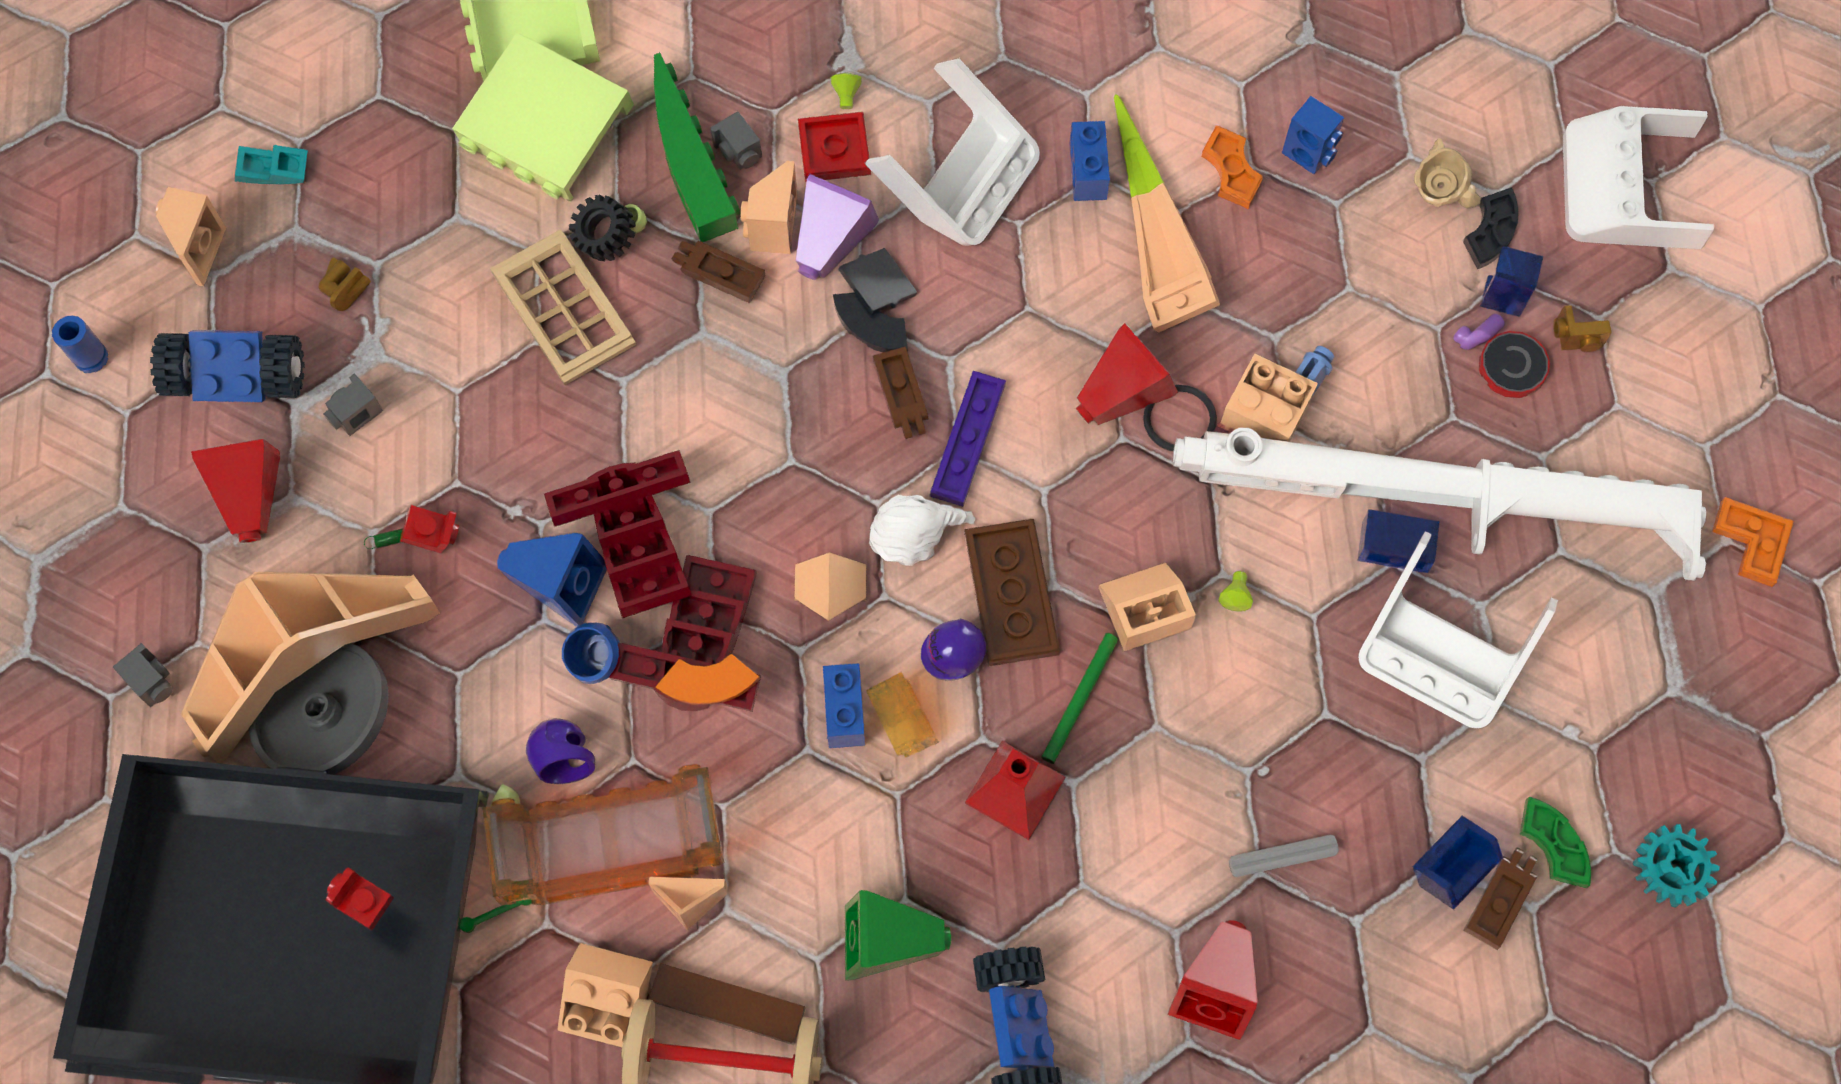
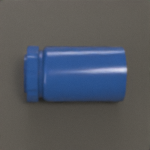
M72 315L65 316L55 323L52 329L53 340L74 363L77 369L84 373L99 371L106 365L108 351L84 320Z

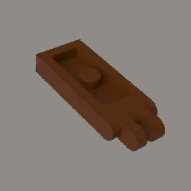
M681 241L678 249L684 254L675 252L671 258L673 262L682 266L680 270L685 275L748 303L752 301L765 278L764 269L701 241H696L695 245Z
M906 346L873 355V363L894 428L901 427L905 439L913 437L910 424L914 423L918 435L926 434L923 421L929 419Z
M1518 847L1514 850L1510 859L1503 856L1463 930L1496 950L1504 942L1538 876L1531 872L1537 861V858L1530 855L1523 867L1518 864L1524 853Z

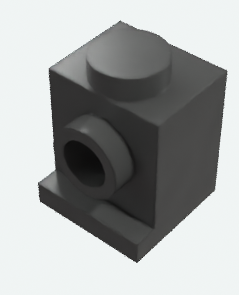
M738 111L710 127L714 147L716 149L720 148L725 159L728 162L733 160L740 170L752 167L762 157L760 139Z
M355 373L349 377L352 382L346 388H340L333 393L330 400L325 403L328 410L323 413L336 430L342 427L349 436L383 411L376 397Z
M142 643L113 666L114 670L131 689L150 707L156 703L163 702L173 692V687L165 679L170 673Z

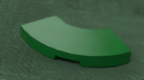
M1528 797L1525 801L1520 835L1533 840L1544 851L1549 863L1550 879L1587 889L1591 883V865L1584 841H1581L1576 831L1570 825L1569 820L1561 812L1539 799Z

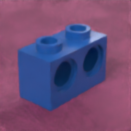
M1310 96L1291 119L1282 154L1312 174H1315L1322 165L1327 167L1338 152L1335 147L1343 136V132L1340 129L1344 117Z
M1105 121L1072 122L1069 146L1074 201L1107 200L1110 175Z
M859 663L823 666L829 748L865 746Z

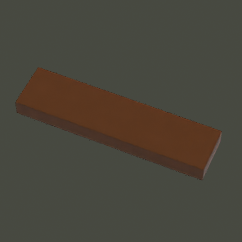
M662 963L659 965L648 1000H653L654 1003L791 1045L795 1044L805 1012V1006Z

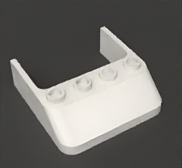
M959 58L937 63L934 69L971 108L973 120L927 186L923 189L891 155L869 158L865 164L922 223L961 245L970 246L980 244L986 238L1037 164L1040 152L1036 141Z
M1619 106L1572 120L1563 134L1565 226L1569 236L1576 241L1589 243L1702 249L1714 231V224L1655 221L1646 216L1644 210L1641 134L1695 138L1708 117L1707 111Z
M1425 531L1359 652V663L1369 674L1471 728H1482L1488 725L1494 718L1553 617L1558 600L1550 598L1519 652L1508 654L1407 601L1403 597L1402 589L1431 537V534Z

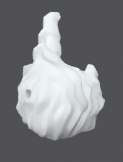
M897 495L879 508V512L874 517L870 527L869 544L872 550L885 561L913 566L915 563L926 561L935 555L934 546L939 543L946 526L961 525L963 523L972 525L976 518L971 511L953 508L951 505L946 504L940 505L919 495Z

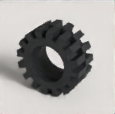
M595 195V200L591 197L585 199L587 205L584 206L580 203L576 207L580 210V213L578 215L573 213L571 219L576 222L575 224H569V230L574 232L570 235V238L575 242L574 245L593 259L605 262V258L609 261L615 260L614 253L619 257L622 256L624 252L621 248L625 246L629 249L631 243L627 241L628 237H635V232L630 229L636 227L635 221L631 219L633 215L625 206L605 195L604 198L602 195ZM610 217L611 223L607 233L602 238L595 239L594 232L598 223L604 218Z

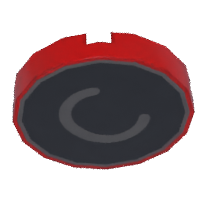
M1507 331L1495 335L1486 343L1479 357V372L1481 377L1484 376V379L1488 382L1487 386L1492 391L1510 398H1522L1534 391L1536 392L1543 385L1550 368V359L1545 347L1536 338L1523 332Z

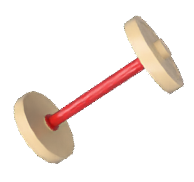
M637 999L634 1003L627 1035L624 1036L622 1044V1084H647L652 1058L791 1074V1078H793L792 1084H814V1081L820 1080L822 1057H817L819 1019L802 1018L796 1054L793 1055V1058L654 1043L655 1003L653 1000Z

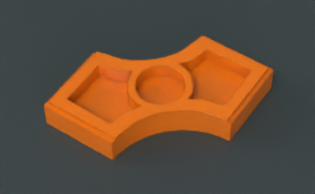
M1216 125L1202 151L1201 157L1208 160L1219 173L1221 186L1218 196L1249 209L1262 184L1263 177L1250 167L1245 158L1244 145L1246 138Z

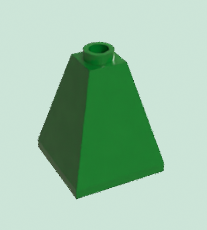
M859 890L845 905V981L860 979L936 957L945 950L950 949L951 930L950 927H945L943 919L867 890Z

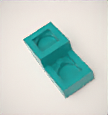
M273 145V151L239 146L235 182L278 185L304 183L308 150Z

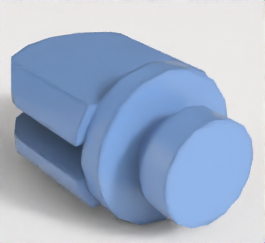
M1317 346L1314 352H1307L1305 354L1303 362L1295 373L1317 382L1318 385L1314 391L1315 393L1326 375L1331 373L1333 368L1330 363L1335 356L1329 349Z

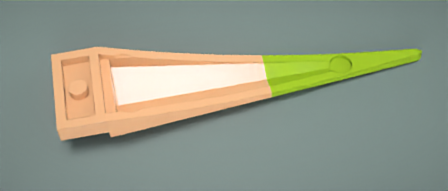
M1115 94L1114 102L1126 162L1136 228L1143 299L1153 329L1159 333L1215 308L1220 303L1211 280L1212 276L1122 99Z

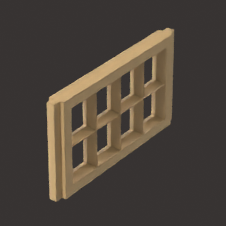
M561 229L490 268L495 279L564 385L569 384L636 345L631 333ZM561 251L571 267L549 279L539 265V262ZM533 266L543 283L521 295L510 278ZM575 273L586 290L563 301L553 285ZM548 289L558 305L535 317L525 301ZM590 295L601 312L578 324L568 307ZM562 311L573 328L550 340L540 323ZM605 318L616 335L593 347L583 330ZM577 334L588 351L565 363L554 346Z

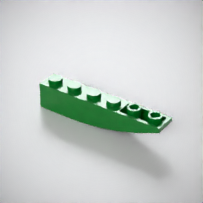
M659 52L654 54V91L658 124L666 161L677 193L701 242H706L738 229L736 216L740 215L741 212L734 195L728 197L724 189L728 187L722 169L715 170L712 161L715 160V156L709 142L703 143L699 136L703 132L697 116H690L687 108L690 107V103L684 89L678 90L674 83L678 79L671 62L665 64Z

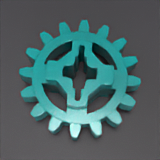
M1681 824L1673 826L1670 832L1663 825L1656 830V834L1650 832L1644 837L1646 844L1641 843L1636 847L1635 850L1642 857L1635 859L1633 865L1642 868V872L1635 878L1637 881H1647L1648 885L1644 889L1646 894L1653 890L1658 893L1656 902L1661 903L1666 898H1670L1671 907L1676 908L1683 900L1688 907L1697 902L1696 897L1702 900L1708 896L1707 888H1712L1717 884V880L1710 876L1720 870V866L1710 862V859L1716 856L1717 853L1716 851H1706L1704 846L1709 841L1707 838H1703L1700 841L1695 839L1696 829L1692 828L1684 834L1682 833ZM1658 847L1657 855L1659 858L1657 863L1653 864L1654 853ZM1671 862H1672L1673 864H1678V863H1679V865L1681 866V869H1680L1679 867L1673 868V866L1671 865ZM1699 867V875L1696 881L1694 872Z

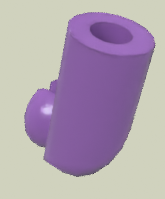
M1492 314L1473 332L1467 326H1462L1453 336L1454 341L1461 345L1460 348L1470 350L1490 340L1504 327V320L1500 315Z

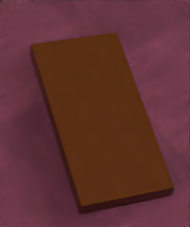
M1034 519L964 529L981 628L986 642L988 666L1058 656L1060 649Z

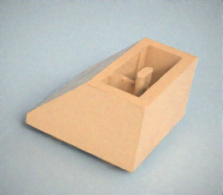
M1254 354L1225 408L1219 427L1229 432L1238 428H1250L1257 432L1261 438L1290 442L1318 383Z
M1166 563L1099 585V590L1124 651L1192 628L1196 614L1182 581Z
M580 943L566 967L558 1031L622 1047L624 1036L627 1035L634 1003L637 999L646 1000L653 962Z

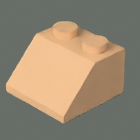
M794 161L785 162L749 189L748 201H742L741 222H744L743 237L749 238L751 251L791 254L798 198Z
M168 187L164 198L160 199L157 204L156 217L196 284L204 287L226 227L207 195Z

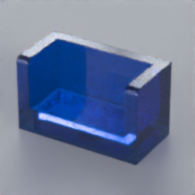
M1505 246L1502 247L1494 276L1489 275L1486 279L1480 307L1520 317L1537 287L1543 256Z
M1368 509L1362 522L1357 561L1405 569L1426 531L1431 534V537L1413 571L1428 573L1436 558L1440 521Z
M1462 815L1412 867L1419 886L1454 910L1503 859L1497 838Z

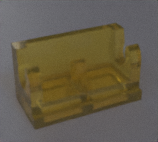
M902 672L866 690L898 756L904 754L905 757H909L939 743L909 679Z

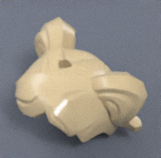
M1438 138L1434 142L1433 148L1429 150L1428 157L1420 163V167L1414 175V183L1419 187L1421 197L1427 203L1436 207L1452 204L1456 201L1465 208L1476 207L1480 204L1481 197L1476 193L1475 186L1471 184L1472 171L1469 164L1458 151L1445 148L1442 139Z

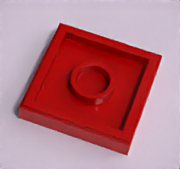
M863 112L798 119L805 182H807L809 174L823 180L871 175V170L865 164L869 159Z

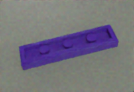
M977 371L972 372L933 482L930 497L958 506H964L999 406L1006 380Z

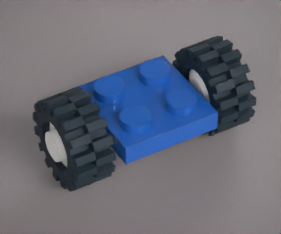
M192 330L188 332L189 334L159 333L157 338L154 339L155 346H152L151 349L153 357H150V363L153 364V368L150 370L151 376H154L152 380L153 386H156L155 391L160 396H190L192 394V401L263 402L266 400V397L298 398L301 394L300 389L303 387L302 379H304L303 368H305V362L302 361L304 357V352L301 350L302 343L296 335H266L265 339H263L262 331Z
M1025 946L1015 949L1013 947L1007 950H995L993 953H983V955L973 958L977 990L980 992L987 991L990 994L1000 1065L1005 1068H1017V1071L994 1076L991 1078L992 1084H1062L1060 1068H1055L1053 1062L1054 1045L1048 1031L1046 1019L1048 1013L1047 1003L1043 998L1042 990L1026 989L1029 985H1037L1046 980L1040 948H1027Z

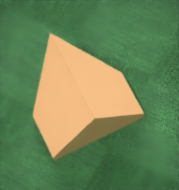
M830 552L796 564L795 601L801 602L826 620H831L857 603L866 601V564Z
M649 877V886L652 892L687 930L727 895L728 887L725 879Z

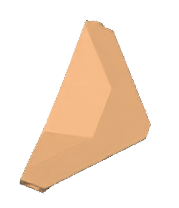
M254 572L236 584L182 710V717L196 736L192 740L193 744L204 758L210 755L219 764L222 763L236 747L273 694L345 644L427 622L440 614L439 610L414 574L412 576Z

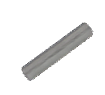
M1326 835L1234 855L1229 859V867L1234 877H1240L1332 857L1339 852L1335 836Z

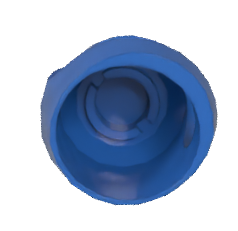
M597 622L581 624L569 633L563 643L562 659L564 665L582 683H600L609 678L617 665L619 658L618 642L620 641L612 632L610 626Z

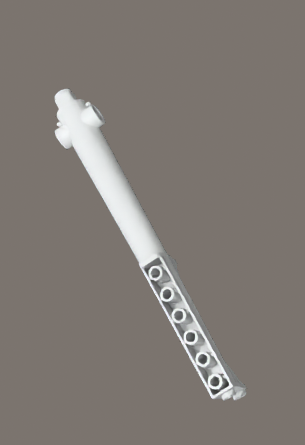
M1238 428L1230 434L1206 431L1203 439L1184 437V439L1177 438L1175 442L1173 466L1179 467V470L1199 472L1200 482L1338 499L1341 494L1472 508L1471 549L1473 554H1482L1486 542L1487 528L1505 514L1653 529L1683 560V577L1685 580L1694 581L1696 577L1702 578L1705 572V558L1700 556L1701 528L1706 520V508L1702 506V490L1689 489V486L1684 484L1661 486L1654 485L1653 481L1644 479L1633 482L1621 481L1618 477L1612 475H1603L1596 478L1584 476L1579 471L1556 473L1549 472V469L1545 467L1523 469L1515 468L1513 464L1507 462H1498L1491 465L1490 460L1481 459L1474 468L1261 438L1257 432L1250 428Z

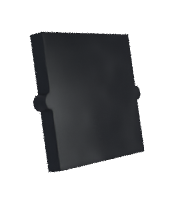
M885 248L866 256L860 254L858 259L843 264L838 269L870 314L890 306L896 308L898 303L917 294L916 289Z

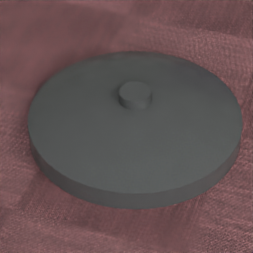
M349 643L276 691L249 727L250 739L259 758L271 769L290 767L326 771L330 775H335L355 763L375 741L387 714L389 691L381 666L365 650L353 643Z

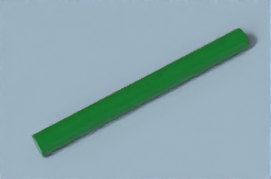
M1110 633L1104 635L1041 756L1046 762L1054 764L1118 642L1116 636Z

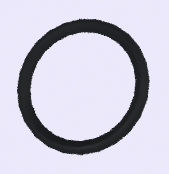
M1175 385L1178 392L1193 394L1206 405L1210 416L1207 431L1214 432L1217 415L1215 407L1208 396L1197 388L1188 385ZM1155 403L1147 405L1144 409L1143 421L1149 437L1160 447L1174 452L1175 444L1161 439L1152 428L1150 417Z

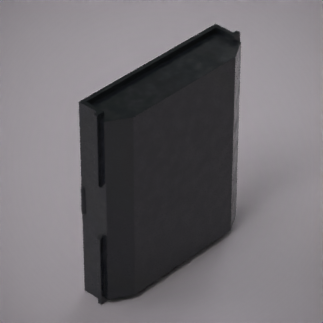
M122 754L53 1059L66 1063L65 1072L172 1084H201L204 1080L241 1084H433L438 1066L461 932L460 924L464 915L476 845L478 807L487 808L488 791L330 775L326 771L290 767L270 769ZM347 867L394 897L372 931L337 910L325 900L328 895L327 889L330 882L338 873L343 874Z

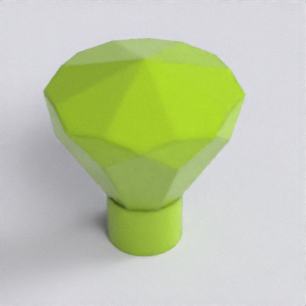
M845 72L831 77V84L840 98L841 109L853 108V97L862 83L861 76Z
M1242 571L1234 572L1232 583L1220 593L1218 601L1224 608L1237 612L1251 609L1253 599L1246 586V573Z

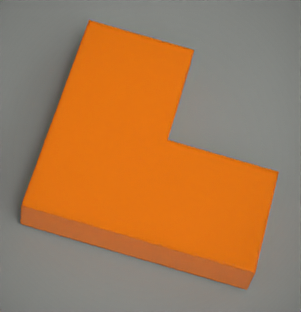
M1724 497L1720 503L1712 532L1746 544L1738 572L1739 576L1773 587L1777 583L1794 521Z

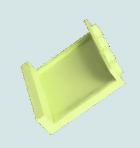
M460 0L464 18H470L471 25L465 26L469 45L474 44L476 52L470 53L473 70L475 73L481 72L483 81L516 32L579 65L600 62L587 0Z
M516 32L452 129L460 140L458 144L471 154L479 152L485 155L486 160L495 167L503 169L505 166L513 170V174L527 184H531L533 181L541 185V189L555 199H559L561 196L571 202L573 196L569 190L619 112L628 115L634 103L628 90Z

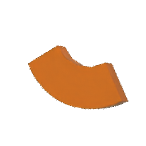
M730 654L720 663L707 667L693 666L679 659L657 684L656 688L668 697L691 705L714 704L730 701L742 695L761 678L733 654Z

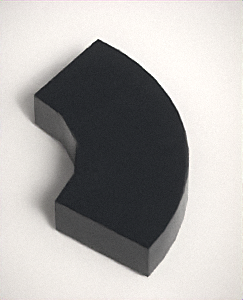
M1512 187L1482 197L1480 200L1481 224L1474 232L1465 236L1463 241L1477 270L1495 261L1506 250L1514 235L1518 223V204Z
M855 292L833 294L837 316L849 334L854 335L857 339L867 344V347L879 352H887L905 346L908 352L904 318L889 317L879 311L870 314Z

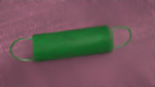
M403 528L369 537H374L376 548L402 543L400 538Z

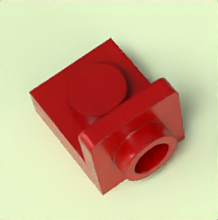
M411 505L407 512L400 542L442 553L448 544L453 545L457 538L459 524L454 523L457 512L449 511L446 515Z
M347 867L343 874L338 873L332 879L328 886V895L325 900L337 910L372 931L394 897Z

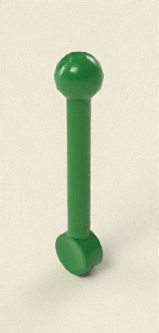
M524 891L520 894L519 898L473 919L465 917L461 919L460 929L465 933H471L476 925L520 905L528 906L532 904L534 895L530 891Z

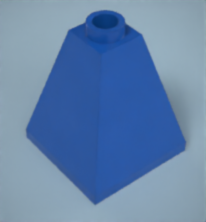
M580 533L509 543L507 549L499 554L497 560L498 569L510 581L574 626L583 624L607 571L604 558L586 537Z

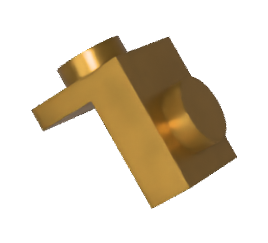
M1571 305L1563 306L1558 317L1553 322L1554 336L1560 339L1561 350L1581 349L1582 352H1593L1602 348L1612 333L1609 320L1575 323Z

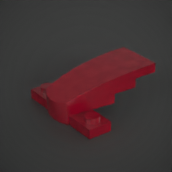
M680 450L637 464L634 462L609 466L594 473L587 480L544 493L554 527L594 514L598 539L622 619L691 596L676 550L666 529L663 517L652 496L691 483Z
M686 555L683 573L691 596L673 602L670 618L666 620L661 652L618 642L619 658L609 678L614 681L654 689L660 699L678 710L700 711L708 709L710 704L691 705L683 703L663 694L656 686L679 659L693 666L707 667L720 663L733 653L757 572L750 568ZM760 680L742 695L730 701L715 704L753 712Z

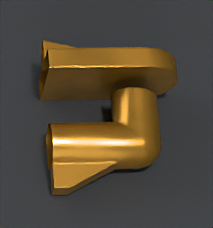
M333 257L329 261L326 274L319 282L318 287L322 293L330 297L331 307L338 311H344L367 288L371 280L363 275L360 269L355 267L351 271L346 263Z

